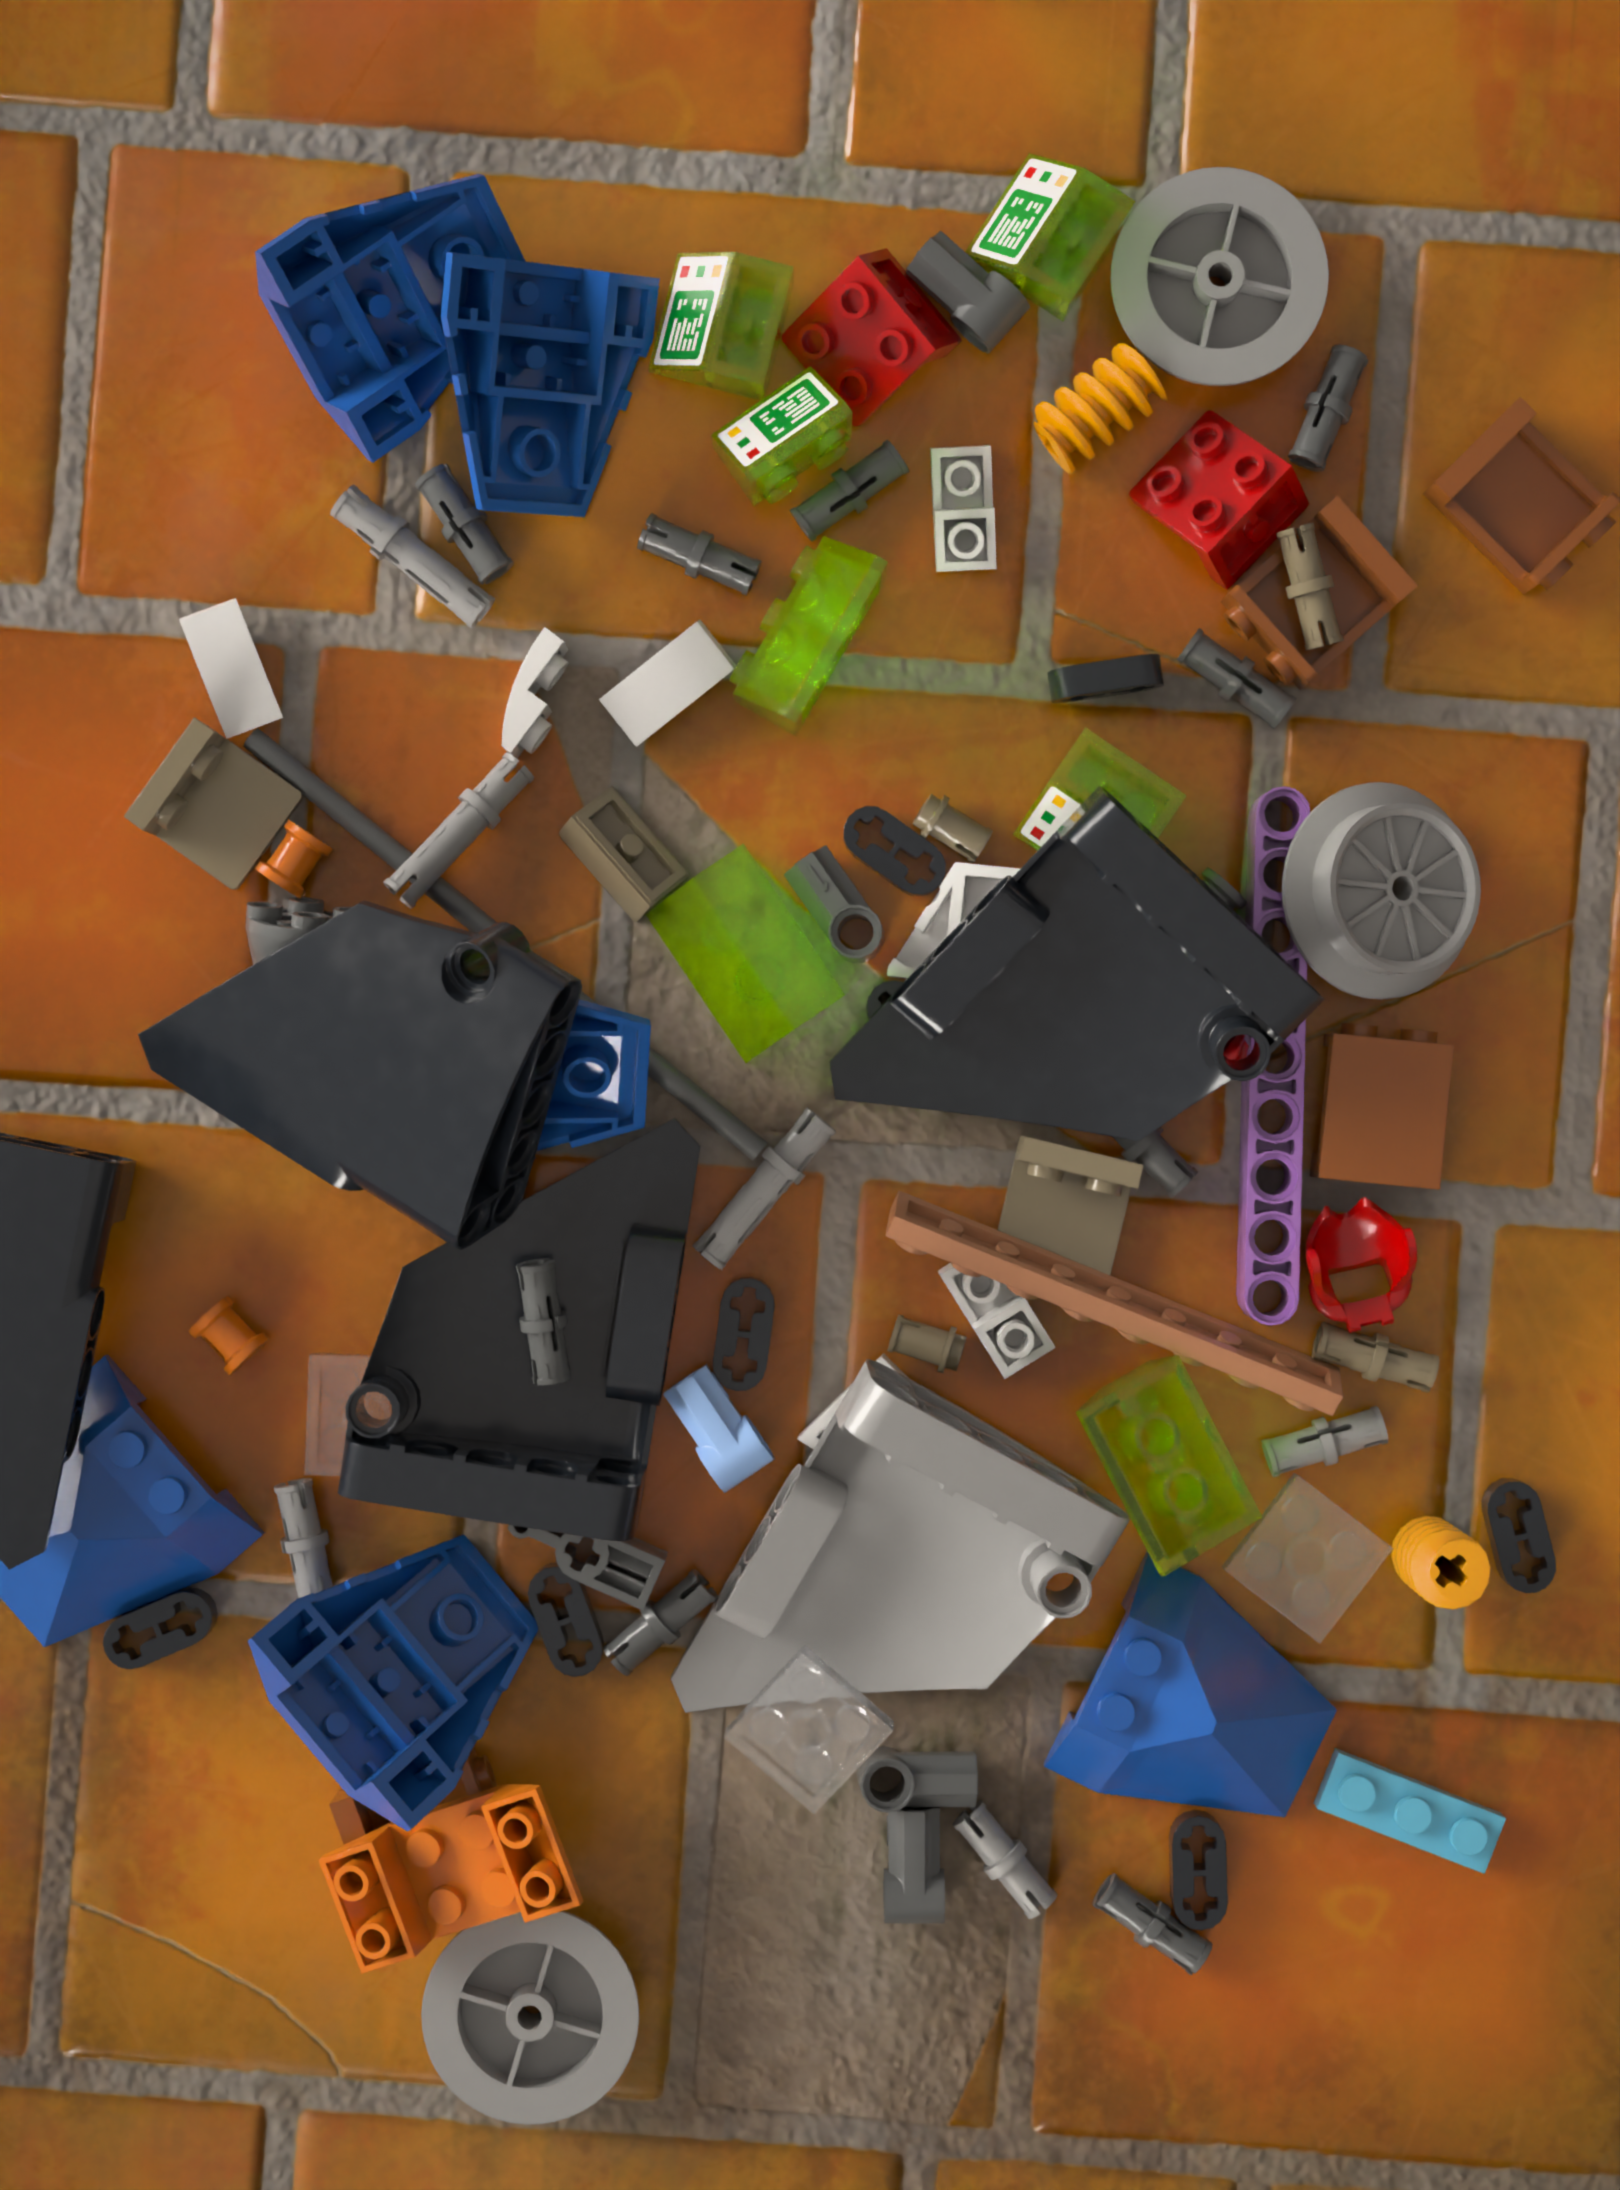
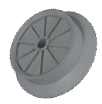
M1211 167L1175 176L1159 185L1140 201L1129 215L1118 236L1112 257L1110 282L1113 303L1119 321L1126 335L1144 357L1158 368L1179 379L1207 386H1230L1262 378L1283 366L1300 351L1315 330L1322 315L1328 292L1329 269L1321 234L1313 218L1295 196L1284 187L1260 174L1237 168ZM1209 277L1220 278L1225 286L1214 285Z
M1374 782L1354 785L1326 798L1309 813L1300 825L1290 844L1284 864L1282 878L1283 908L1289 932L1296 947L1309 966L1321 978L1343 992L1362 998L1393 999L1418 992L1437 980L1459 955L1475 924L1480 905L1481 884L1479 869L1475 855L1466 837L1449 816L1432 800L1415 790L1393 783Z
M566 1911L526 1923L521 1912L462 1930L446 1945L437 1958L425 1986L421 2011L422 2031L427 2052L434 2068L448 2088L463 2102L482 2114L497 2120L525 2125L545 2124L563 2120L584 2111L601 2099L615 2085L624 2072L635 2047L639 2026V2001L634 1979L626 1961L611 1940L598 1928ZM534 2006L540 2012L536 2014L530 2013L524 2007Z

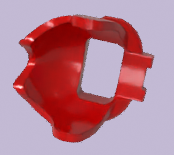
M1367 1197L1361 1198L1351 1210L1342 1214H1338L1332 1211L1330 1207L1324 1206L1313 1223L1306 1241V1263L1311 1277L1308 1289L1313 1305L1325 1317L1333 1321L1345 1322L1349 1333L1361 1331V1327L1380 1323L1384 1326L1394 1323L1392 1312L1400 1307L1408 1298L1412 1288V1274L1417 1262V1245L1412 1229L1403 1228L1391 1215L1367 1199ZM1372 1265H1381L1383 1267L1390 1287V1291L1387 1294L1344 1304L1335 1296L1329 1275Z

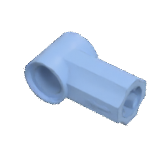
M707 1364L664 1392L663 1395L698 1445L695 1449L700 1460L724 1493L775 1460L773 1453L747 1415H740L730 1400L728 1393Z

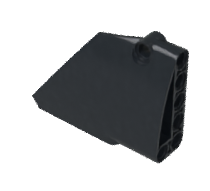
M1099 785L1013 877L1008 875L1003 878L833 1056L829 1063L835 1100L998 1118L1140 1141L1229 1081H1247L1262 1074L1269 1064L1271 1053L1324 1001V998L1116 798ZM1243 1034L1254 1038L1253 1050L1244 1059L1231 1060L1223 1055L1224 1046L1232 1037Z
M364 900L139 1033L138 1036L151 1070L329 1184L348 1191L366 1190L455 1248L463 1250L506 1222L522 1201L581 996L582 983L580 979L532 952L523 932L507 922L495 923L475 933L421 919Z
M676 1118L524 1199L506 1222L469 1247L460 1250L446 1242L402 1267L361 1384L349 1396L345 1406L348 1424L338 1494L358 1501L601 1540L628 1541L633 1539L639 1523L656 1406H660L664 1388L701 1148L699 1143ZM550 1258V1260H555L560 1308L567 1312L569 1323L563 1329L569 1370L572 1377L566 1382L553 1385L533 1384L527 1333L521 1332L519 1319L524 1316L516 1265L534 1259ZM378 1392L385 1395L392 1405L391 1417L388 1419L372 1417L364 1406L366 1393Z
M0 1132V1560L10 1570L47 1550L63 1465L71 1458L79 1435L103 1315L105 1289L100 1287L110 1231L113 1223L125 1220L136 1160Z

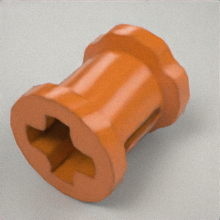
M288 819L284 825L287 832L271 858L267 862L260 861L255 869L281 888L301 899L306 892L303 888L305 880L322 856L329 857L334 849Z
M228 1295L207 1311L190 1328L188 1333L194 1339L201 1337L225 1362L223 1370L230 1376L251 1359L268 1342L269 1338L264 1332L256 1334L234 1311L232 1308L234 1301Z

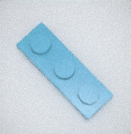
M1337 1748L1333 1751L1313 1803L1319 1810L1483 1874L1486 1872L1506 1821V1817L1501 1812Z

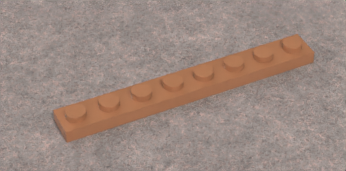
M898 1191L890 1208L885 1236L894 1239L902 1249L918 1255L928 1253L950 1262L956 1270L971 1277H981L983 1275L1006 1284L1009 1290L1022 1298L1031 1300L1040 1298L1062 1307L1068 1315L1084 1322L1095 1320L1113 1327L1123 1337L1138 1344L1150 1342L1172 1351L1177 1358L1189 1365L1199 1367L1205 1364L1227 1373L1232 1380L1244 1387L1256 1389L1260 1386L1282 1395L1287 1402L1305 1411L1317 1409L1333 1416L1343 1398L1339 1367L1321 1360L1312 1359L1309 1355L902 1191Z

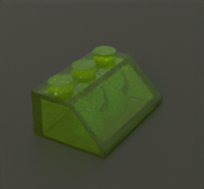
M825 536L821 539L816 550L806 546L789 575L790 578L797 581L786 602L776 598L762 620L759 629L767 633L758 651L754 654L746 650L729 679L730 682L737 685L733 692L734 701L792 735L797 736L886 580L888 561L875 554Z
M744 844L694 876L646 914L745 1063H748L845 997L844 992Z
M1179 1355L1149 1360L1102 1387L1076 1411L1160 1576L1168 1575L1262 1518L1252 1495Z

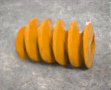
M1118 343L1112 349L1113 362L1106 358H1098L1093 363L1094 377L1084 372L1078 373L1073 379L1075 392L1067 387L1058 388L1054 393L1056 407L1044 401H1041L1035 407L1037 422L1034 421L1033 424L1039 439L1059 466L1070 475L1076 472L1071 453L1075 450L1088 460H1092L1095 457L1090 441L1091 438L1096 436L1108 446L1114 443L1109 426L1112 422H1116L1129 432L1134 428L1128 410L1134 407L1146 417L1152 415L1153 410L1148 395L1152 392L1162 400L1168 401L1165 390L1151 366L1142 355L1125 343Z
M1425 1515L1411 1519L1399 1529L1392 1542L1391 1559L1395 1572L1413 1591L1436 1607L1454 1610L1469 1606L1482 1596L1489 1584L1491 1568L1487 1553L1477 1541L1440 1517ZM1439 1557L1443 1558V1561L1437 1567L1435 1565L1436 1560Z

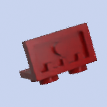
M887 248L857 256L781 336L784 344L807 372L811 373L838 400L835 406L854 427L864 424L920 367L947 356L962 341L960 336L918 285L906 274L904 268Z
M1212 410L1206 411L1129 491V496L1135 505L1195 548L1210 578L1226 590L1277 539L1276 533L1286 530L1310 505L1292 465Z

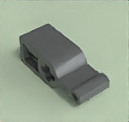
M509 1525L507 1528L512 1535L519 1539L529 1536L556 1548L557 1565L562 1573L571 1579L640 1610H644L668 1554L667 1551L636 1537L628 1541H609L592 1538L594 1540L592 1550L599 1554L600 1557L590 1555L586 1562H581L575 1558L577 1548L569 1544V1542L579 1544L583 1539L582 1536Z

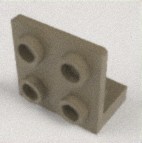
M194 717L124 817L141 830L163 840L230 889L237 890L301 803L303 794L210 726Z
M1020 1135L997 1230L1111 1275L1131 1188L1138 1189L1144 1165Z

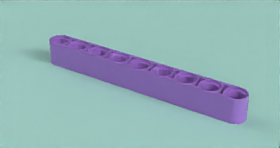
M1286 786L1273 788L1257 798L1250 807L1248 815L1245 922L1261 937L1263 927L1269 920L1280 921L1288 928L1283 908L1282 893L1273 891L1266 885L1263 877L1264 867L1271 860L1281 861L1285 864L1294 835L1310 813L1309 803L1304 795L1295 788ZM1270 801H1281L1291 809L1293 822L1288 831L1279 832L1269 827L1264 813ZM1290 934L1288 947L1279 954L1307 981V962L1302 957ZM1306 1019L1281 1043L1287 1051V1061L1282 1070L1275 1074L1264 1070L1262 1074L1254 1079L1241 1081L1236 1296L1238 1305L1244 1314L1261 1324L1270 1326L1282 1324L1289 1320L1297 1310L1299 1301ZM1245 1035L1244 1040L1249 1045L1248 1056L1253 1050L1255 1041L1251 1036ZM1274 1099L1281 1103L1285 1109L1286 1119L1280 1130L1269 1134L1260 1127L1257 1114L1264 1102ZM1274 1159L1280 1163L1284 1170V1181L1278 1190L1266 1194L1257 1185L1256 1173L1263 1162ZM1273 1219L1282 1228V1243L1273 1252L1263 1253L1255 1244V1231L1261 1223ZM1274 1280L1281 1289V1301L1274 1310L1265 1313L1259 1312L1253 1302L1254 1290L1262 1282Z

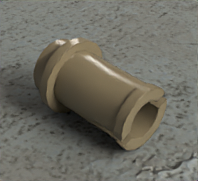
M930 794L912 824L921 829L920 836L924 839L929 834L966 857L969 862L974 863L987 844L993 830L989 827H984L948 804L950 798L946 795L939 799Z
M898 1314L887 1351L897 1352L938 1365L937 1372L943 1373L945 1368L957 1371L967 1337L956 1334V1327L951 1326L950 1331H946L904 1318L903 1315Z

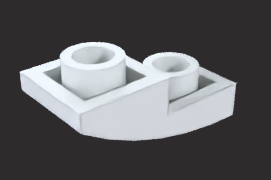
M991 446L930 448L936 572L997 569Z
M236 598L179 618L226 739L283 718Z
M698 620L599 700L637 747L737 668V666L704 623Z
M545 627L531 646L519 669L506 707L501 746L506 752L516 758L520 756L524 749L532 754L550 732L552 724L546 721L552 711L535 694L541 687L546 691L552 689L569 664L563 658L568 651L565 642Z
M951 1263L937 1271L1004 1379L1056 1348L1027 1300L1009 1290L1006 1284L983 1275L981 1277L965 1275L956 1270Z

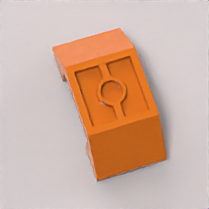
M502 1784L436 1806L409 1831L390 1822L322 1855L318 1859L361 1974L414 1958L431 1940L519 1912H521L526 1923L580 1906L584 1902L540 1785Z

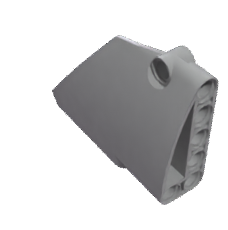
M866 1359L805 1465L798 1464L787 1477L720 1591L718 1599L713 1603L673 1671L671 1681L685 1713L747 1704L847 1694L912 1690L988 1689L1018 1655L1056 1617L1060 1619L1072 1618L1080 1614L1088 1606L1092 1596L1091 1582L1129 1523L1130 1516L1091 1487L995 1427L877 1361ZM1058 1573L1074 1575L1072 1583L1061 1591H1052L1046 1588L1048 1581Z

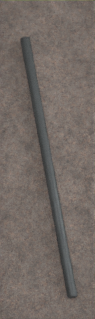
M259 728L254 730L247 738L243 747L281 778L298 789L308 800L394 870H397L413 854ZM441 876L425 893L426 896L471 932L478 933L497 923ZM413 878L409 880V882L412 884L415 881V879ZM581 991L580 1000L597 1004ZM650 1047L648 1076L754 1161L768 1142Z

